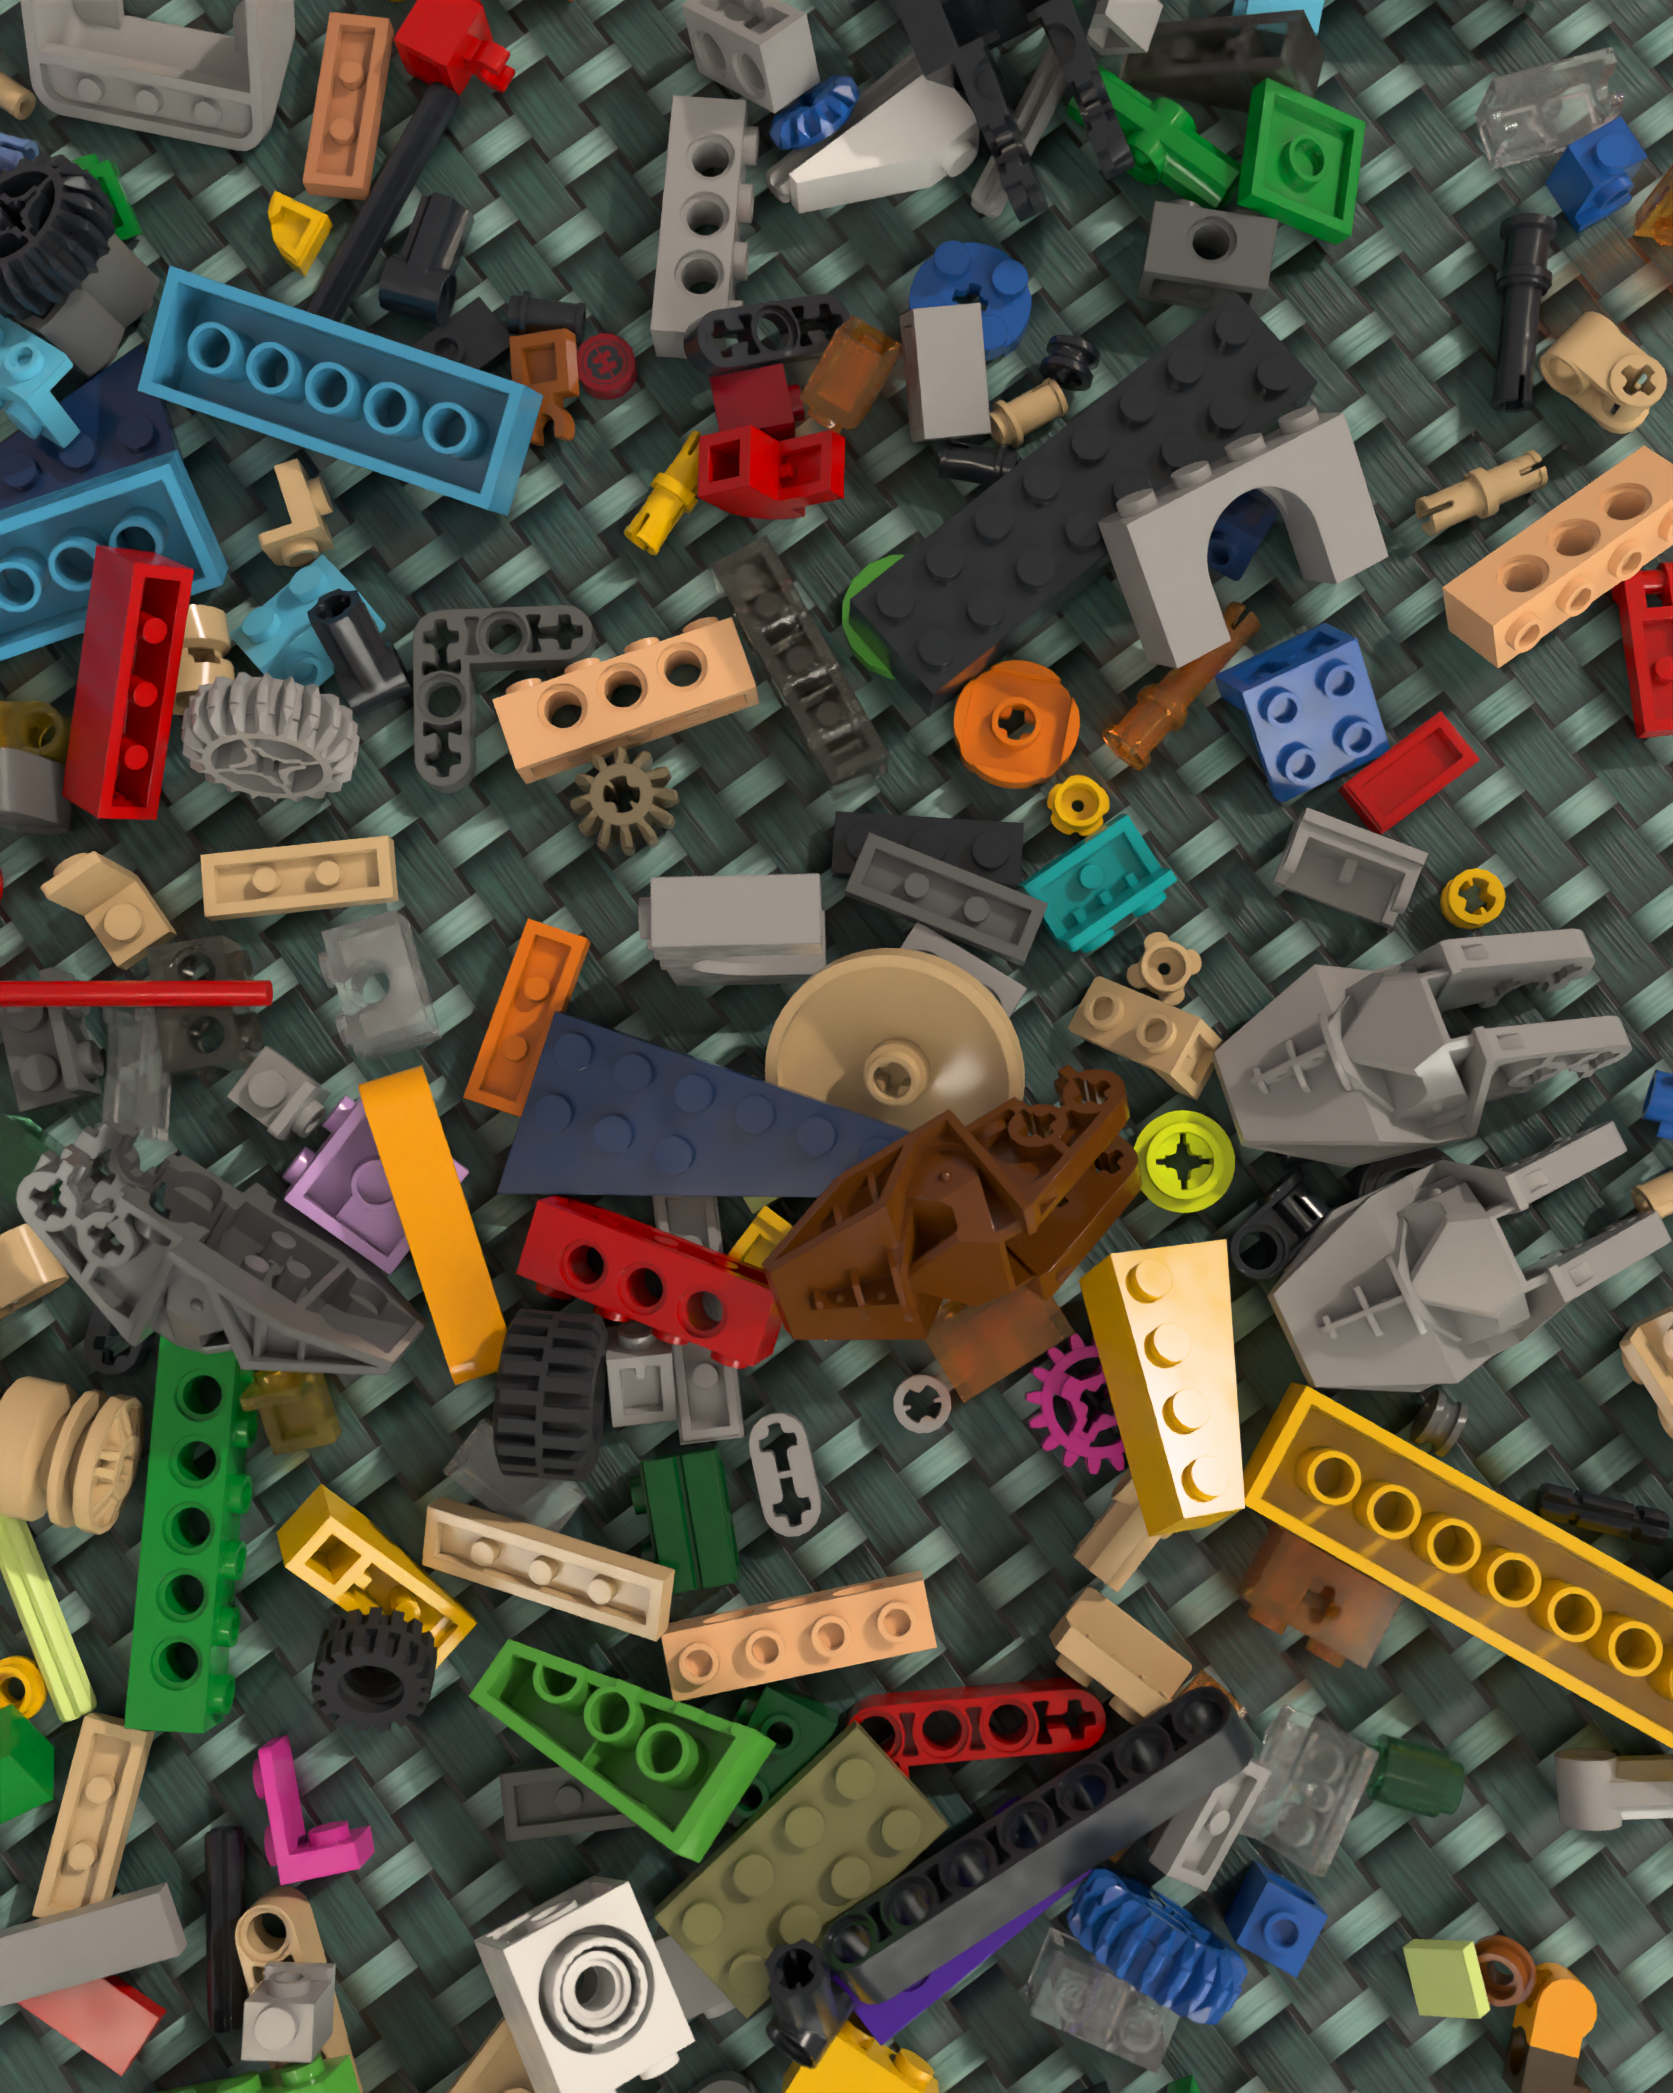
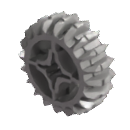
M239 672L235 680L225 676L216 677L213 684L199 685L197 694L190 697L188 708L184 710L181 740L184 743L183 755L190 759V768L199 773H205V780L208 782L223 783L228 792L242 791L250 794L251 799L262 796L269 797L274 802H277L279 798H290L297 803L302 802L304 796L321 799L324 798L326 792L340 791L342 784L351 780L352 770L356 767L360 737L357 735L358 724L352 720V710L339 705V697L333 694H320L318 685L310 684L304 686L295 683L292 676L282 680L272 678L268 672H265L263 677H251L245 672Z

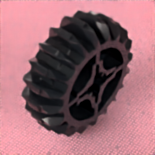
M44 152L37 155L33 161L25 157L19 161L14 170L10 171L4 168L1 171L0 315L4 318L15 316L23 321L29 318L33 312L41 317L44 316L54 303L64 306L67 295L75 289L83 290L82 282L89 274L98 273L99 270L96 266L98 259L107 255L111 250L106 240L111 238L116 231V227L112 223L116 210L109 203L107 194L101 189L102 185L87 169L83 170L77 163L71 162L63 154L51 157Z

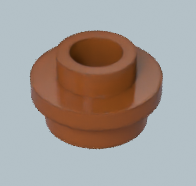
M1489 1935L1479 1939L1474 1946L1489 2004L1507 2007L1525 2001L1532 1993L1537 1980L1536 1967L1530 1954L1518 1942L1505 1936ZM1492 1960L1503 1963L1513 1974L1501 1973L1496 1969Z

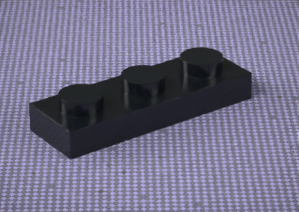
M836 811L831 875L832 878L850 879L870 832L1008 888L1019 890L1024 823Z

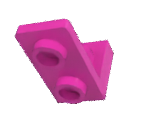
M288 1735L274 1737L260 1747L258 1750L259 1758L255 1759L253 1764V1782L257 1796L260 1799H266L270 1825L266 1827L264 1834L265 1852L269 1864L278 1868L280 1886L360 1869L375 1852L371 1827L365 1826L349 1830L348 1821H335L310 1829L308 1831L309 1838L306 1839Z

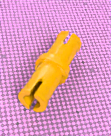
M692 430L681 451L665 473L658 472L650 484L654 488L639 513L636 514L630 525L624 530L625 536L643 551L647 548L648 553L656 556L660 547L683 513H691L698 503V500L694 497L698 493L699 436H702L699 431Z

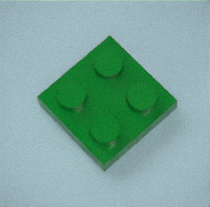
M1265 78L1253 87L1251 92L1237 204L1269 218L1277 219L1281 223L1333 245H1338L1351 237L1366 122L1274 80Z

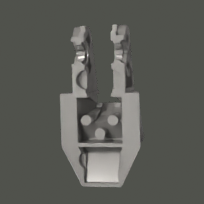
M1562 929L1448 939L1434 944L1401 964L1372 971L1314 964L1224 1042L1213 1054L1212 1060L1241 1146L1351 1168L1473 1138L1477 1134L1485 1102L1529 1092L1535 1084L1552 1078L1565 1069H1568L1569 1072H1576L1578 1078L1582 1079L1592 1076L1600 1068L1621 1060L1632 1051V1046L1623 1024L1617 1016H1599L1484 1029V1026L1473 1028L1469 1035L1450 1039L1441 1016L1443 1011L1478 1003L1481 1009L1495 1006L1506 993L1533 982L1535 989L1542 988L1544 993L1565 989L1571 980L1586 977L1595 965V958L1584 932L1580 929Z
M1610 1120L1554 1142V1146L1507 1164L1497 1170L1440 1160L1330 1211L1267 1295L1309 1387L1416 1393L1435 1384L1459 1383L1493 1355L1528 1339L1574 1298L1670 1243L1672 1239L1658 1211L1649 1210L1636 1213L1624 1220L1612 1222L1596 1230L1597 1236L1577 1245L1552 1251L1540 1257L1541 1260L1520 1269L1497 1221V1218L1521 1212L1529 1208L1528 1204L1625 1153L1628 1149L1614 1121Z

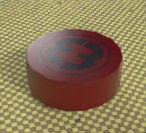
M601 333L589 337L580 345L577 351L578 379L581 387L589 395L599 400H613L622 397L631 390L637 379V363L631 346L623 338L614 334Z

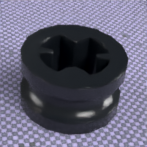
M1062 334L1051 337L1046 349L1049 356L1042 359L1039 367L1041 376L1044 379L1050 378L1055 380L1060 388L1066 390L1086 391L1089 389L1094 378L1090 370L1097 368L1100 362L1101 354L1099 350L1091 343L1074 336Z

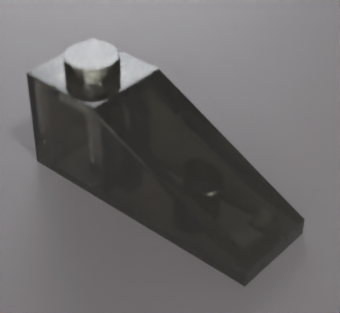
M1303 9L1157 23L1147 53L1124 55L1119 79L1137 91L1249 113L1252 88L1265 78L1274 80L1315 99L1325 53Z

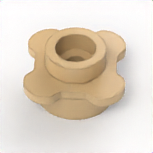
M1152 933L1144 940L1145 951L1139 962L1132 964L1128 968L1126 974L1127 981L1132 988H1145L1158 995L1159 1001L1176 1006L1185 997L1183 988L1190 976L1200 971L1202 966L1201 957L1195 950H1186L1182 945L1169 941L1165 933ZM1167 964L1170 968L1169 974H1160L1158 971L1159 965Z

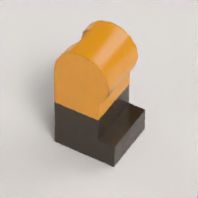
M1545 1962L1535 1966L1537 1980L1532 1993L1525 2001L1516 2006L1502 2079L1513 2093H1592V2089L1576 2073L1582 2038L1593 2029L1597 2019V2005L1593 1994L1566 1967L1557 1963Z

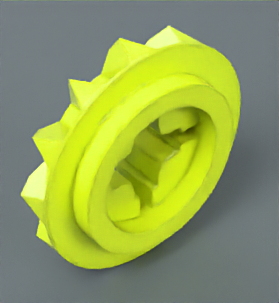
M1186 1110L1168 1112L1152 1120L1137 1136L1134 1149L1138 1154L1142 1176L1140 1191L1157 1207L1178 1213L1200 1211L1217 1202L1229 1188L1235 1171L1234 1149L1226 1132L1211 1118L1198 1112ZM1180 1134H1183V1144L1187 1145L1188 1155L1198 1156L1199 1159H1209V1164H1202L1199 1168L1189 1170L1187 1180L1184 1181L1185 1190H1181V1180H1178L1176 1169L1166 1168L1165 1165H1156V1160H1163L1165 1157L1176 1154L1177 1144L1180 1143Z

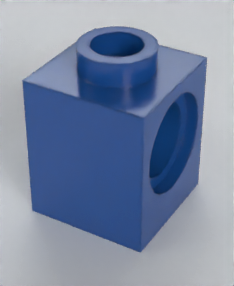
M1254 1860L1223 1921L1237 1944L1297 1978L1328 1915L1312 1893Z

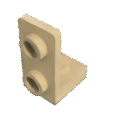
M96 851L88 854L80 853L67 858L54 869L53 875L55 877L40 887L47 899L84 916L116 966L121 969L128 970L177 936V933L139 876Z
M1100 976L1093 980L1068 1026L1075 1036L1153 1069L1176 1092L1198 1100L1215 1068L1212 1060L1214 1052L1224 1043L1200 1017Z

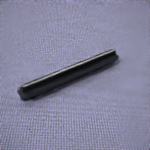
M434 81L427 88L306 308V312L340 323L460 104L459 96L445 84Z

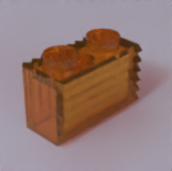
M853 315L835 331L799 397L805 404L810 406L808 415L820 425L834 432H841L843 427L846 429L856 428L873 408L872 404L879 397L878 393L885 386V381L890 377L892 369L897 365V360L903 354L901 343L859 317Z

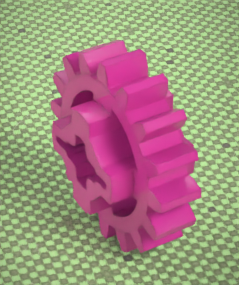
M1077 1333L1069 1334L1068 1344L1070 1351L1063 1354L1059 1349L1050 1345L1045 1350L1049 1359L1053 1362L1051 1367L1046 1370L1042 1367L1033 1366L1030 1371L1035 1378L1042 1381L1040 1390L1025 1392V1400L1040 1405V1412L1027 1420L1031 1428L1047 1427L1049 1433L1043 1438L1040 1445L1046 1452L1055 1449L1060 1444L1064 1446L1061 1463L1069 1468L1077 1461L1080 1455L1085 1457L1086 1468L1090 1474L1098 1473L1101 1459L1108 1458L1111 1465L1117 1471L1124 1470L1122 1453L1125 1452L1121 1437L1107 1444L1090 1445L1091 1442H1094L1099 1431L1118 1425L1112 1403L1107 1413L1096 1411L1091 1419L1085 1417L1088 1412V1406L1080 1401L1081 1394L1085 1389L1096 1392L1101 1383L1106 1386L1103 1396L1111 1401L1101 1361L1097 1363L1094 1372L1077 1378L1064 1373L1068 1367L1077 1361L1090 1357H1099L1094 1335L1092 1336L1091 1345L1085 1346ZM1053 1393L1066 1399L1072 1417L1067 1426L1068 1430L1066 1433L1058 1424L1054 1414Z

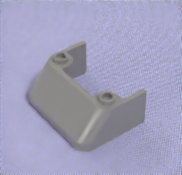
M20 0L31 84L39 100L51 111L63 116L237 151L253 149L270 132L295 39L294 0L241 1L233 15L234 37L124 15L123 0Z

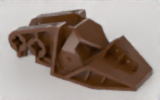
M1067 1064L1058 1070L1059 1078L1053 1081L1055 1091L1060 1096V1108L1048 1104L1028 1106L1022 1100L1019 1101L1016 1097H1013L967 1126H964L948 1109L838 1175L762 1263L784 1328L788 1334L795 1340H926L943 1298L977 1307L1008 1295L1021 1286H1025L1043 1301L1052 1297L1135 1198L1142 1186L1138 1154L1133 1146L1118 1134L1129 1119L1128 1099L1122 1079L1115 1073L1103 1069H1089L1078 1073Z

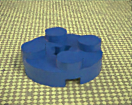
M955 240L944 242L937 247L934 255L926 260L917 271L910 288L909 311L916 308L960 305L955 302L957 298L965 297L967 294L980 297L979 302L987 306L985 311H981L985 364L986 361L996 359L1003 353L1004 357H1006L1020 344L1029 324L1031 294L1028 286L1027 270L1020 262L1013 260L1008 254L993 246L976 242L962 243Z

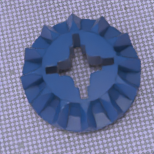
M831 76L824 82H819L799 96L792 105L783 108L780 113L775 115L771 123L770 136L777 148L781 150L791 148L794 150L805 149L824 140L838 130L850 118L854 111V106L860 97V91L852 77Z

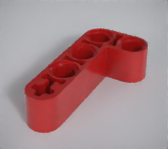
M1065 1677L873 1694L861 1698L852 1706L847 1716L846 1727L854 1720L860 1724L864 1719L871 1716H879L888 1720L894 1728V1733L890 1740L879 1746L910 1779L909 1766L1081 1751L1092 1747L1100 1740L1105 1730L1106 1715L1098 1696L1090 1685L1086 1688L1075 1679ZM1078 1700L1083 1711H1087V1713L1079 1715L1078 1726L1067 1727L1063 1716H1059V1714L1067 1712V1701ZM1042 1701V1706L1046 1713V1716H1043L1047 1727L1046 1731H1038L1039 1721L1033 1702ZM1005 1704L1016 1705L1025 1713L1022 1726L1016 1732L1010 1734H1000L989 1725V1718L993 1711ZM945 1710L953 1713L960 1721L956 1733L944 1740H937L928 1736L923 1730V1723L932 1712Z

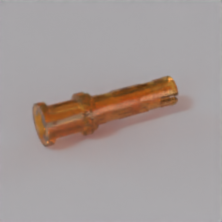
M1232 601L1222 613L1231 641L1178 669L1172 668L1159 684L1151 683L1149 686L1145 685L1137 693V704L1118 725L1110 724L1103 730L1102 738L1119 759L1137 770L1145 769L1151 762L1149 754L1170 731L1177 732L1186 724V708L1245 643L1261 629V624L1252 611L1236 629H1232L1240 621L1241 618L1239 616L1246 609L1243 604Z

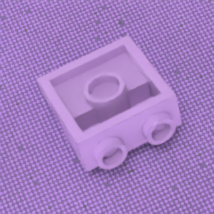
M345 1095L322 1124L331 1134L321 1147L314 1153L305 1146L283 1174L282 1178L291 1184L285 1192L284 1200L391 1275L410 1248L361 1096L354 1102ZM452 1158L461 1183L469 1171L465 1166Z

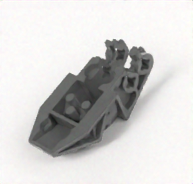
M110 1119L103 1124L100 1131H96L88 1125L82 1129L75 1144L71 1143L64 1148L60 1157L50 1150L43 1153L33 1173L26 1176L18 1186L16 1195L17 1206L24 1221L123 1338L134 1347L138 1346L155 1331L178 1347L207 1355L234 1351L241 1369L386 1375L417 1340L428 1324L374 1263L258 1183L253 1184L242 1193L184 1154L178 1157L172 1153L164 1159L160 1168L152 1166L145 1172L141 1171L139 1154L133 1145L140 1134L137 1131L139 1125L130 1119H126L120 1124ZM112 1149L108 1157L111 1159L108 1169L112 1174L106 1176L100 1171L103 1161L99 1156ZM63 1181L59 1189L61 1191L59 1202L63 1207L59 1209L52 1204L54 1193L49 1188ZM167 1184L168 1186L164 1191L166 1196L163 1200V1205L167 1209L160 1211L154 1206L157 1196L153 1192ZM111 1231L120 1242L119 1245H114L108 1240Z

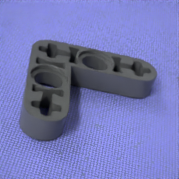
M568 605L452 609L430 612L419 620L413 634L414 757L418 773L431 788L442 793L458 792L468 786L475 776V672L563 669L577 661L590 658L595 651L597 640L592 623L583 611L575 606ZM568 623L573 625L577 634L583 635L580 638L573 639L571 649L562 650L555 639H538L542 651L534 653L535 639L531 624H538L542 636H558L562 633L563 625ZM500 625H514L522 632V640L519 647L512 653L504 655L492 651L489 647V637L493 630ZM447 628L454 639H458V643L448 644L447 663L453 672L461 669L460 674L441 671L440 655L435 647L429 644V641H435L440 638V630ZM428 670L436 671L428 674ZM446 686L460 691L461 704L454 714L442 718L436 717L429 712V698L434 691ZM462 729L461 735L451 733ZM429 730L448 733L449 749L456 759L461 760L460 764L450 766L449 776L442 777L436 767L431 766V761L440 760L442 757V740L437 733L429 735Z

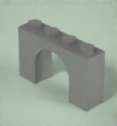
M1307 406L1287 413L1278 419L1279 429L1265 436H1262L1261 433H1255L1229 443L1225 446L1226 456L1211 464L1208 461H1199L1176 470L1171 474L1172 484L1156 492L1149 488L1129 494L1116 503L1117 512L1098 521L1148 662L1178 669L1231 641L1210 580L1207 552L1213 527L1220 514L1234 499L1249 490L1257 489L1263 492L1278 507L1286 524L1303 580L1338 584L1389 557L1344 413H1317L1315 406Z
M820 874L651 877V897L639 899L640 938L646 939L648 950H653L654 959L660 960L661 970H667L677 986L803 984L814 973L827 965L825 910L822 911Z

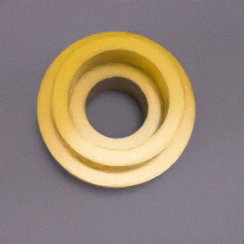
M10 1656L0 1660V1709L13 1704L28 1720L41 1710L47 1699L48 1690L36 1661L25 1656ZM12 1677L20 1679L24 1684L25 1695L22 1700L14 1698L9 1692L8 1686Z

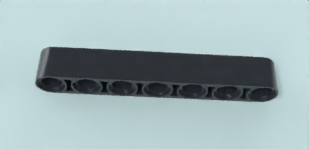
M1201 1686L1187 1691L840 1915L830 1924L823 1937L821 1948L826 1963L860 2001L866 2004H880L890 2000L1239 1774L1248 1766L1254 1753V1742L1250 1732L1228 1696L1220 1689L1212 1686Z

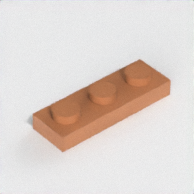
M336 12L329 13L303 176V184L309 195L366 201L369 196L394 38V30L389 18Z

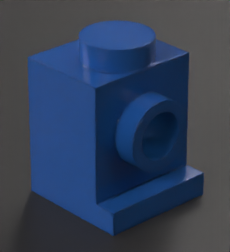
M1620 116L1568 145L1545 185L1576 233L1630 203L1632 200L1630 192L1634 188L1631 180L1648 156Z

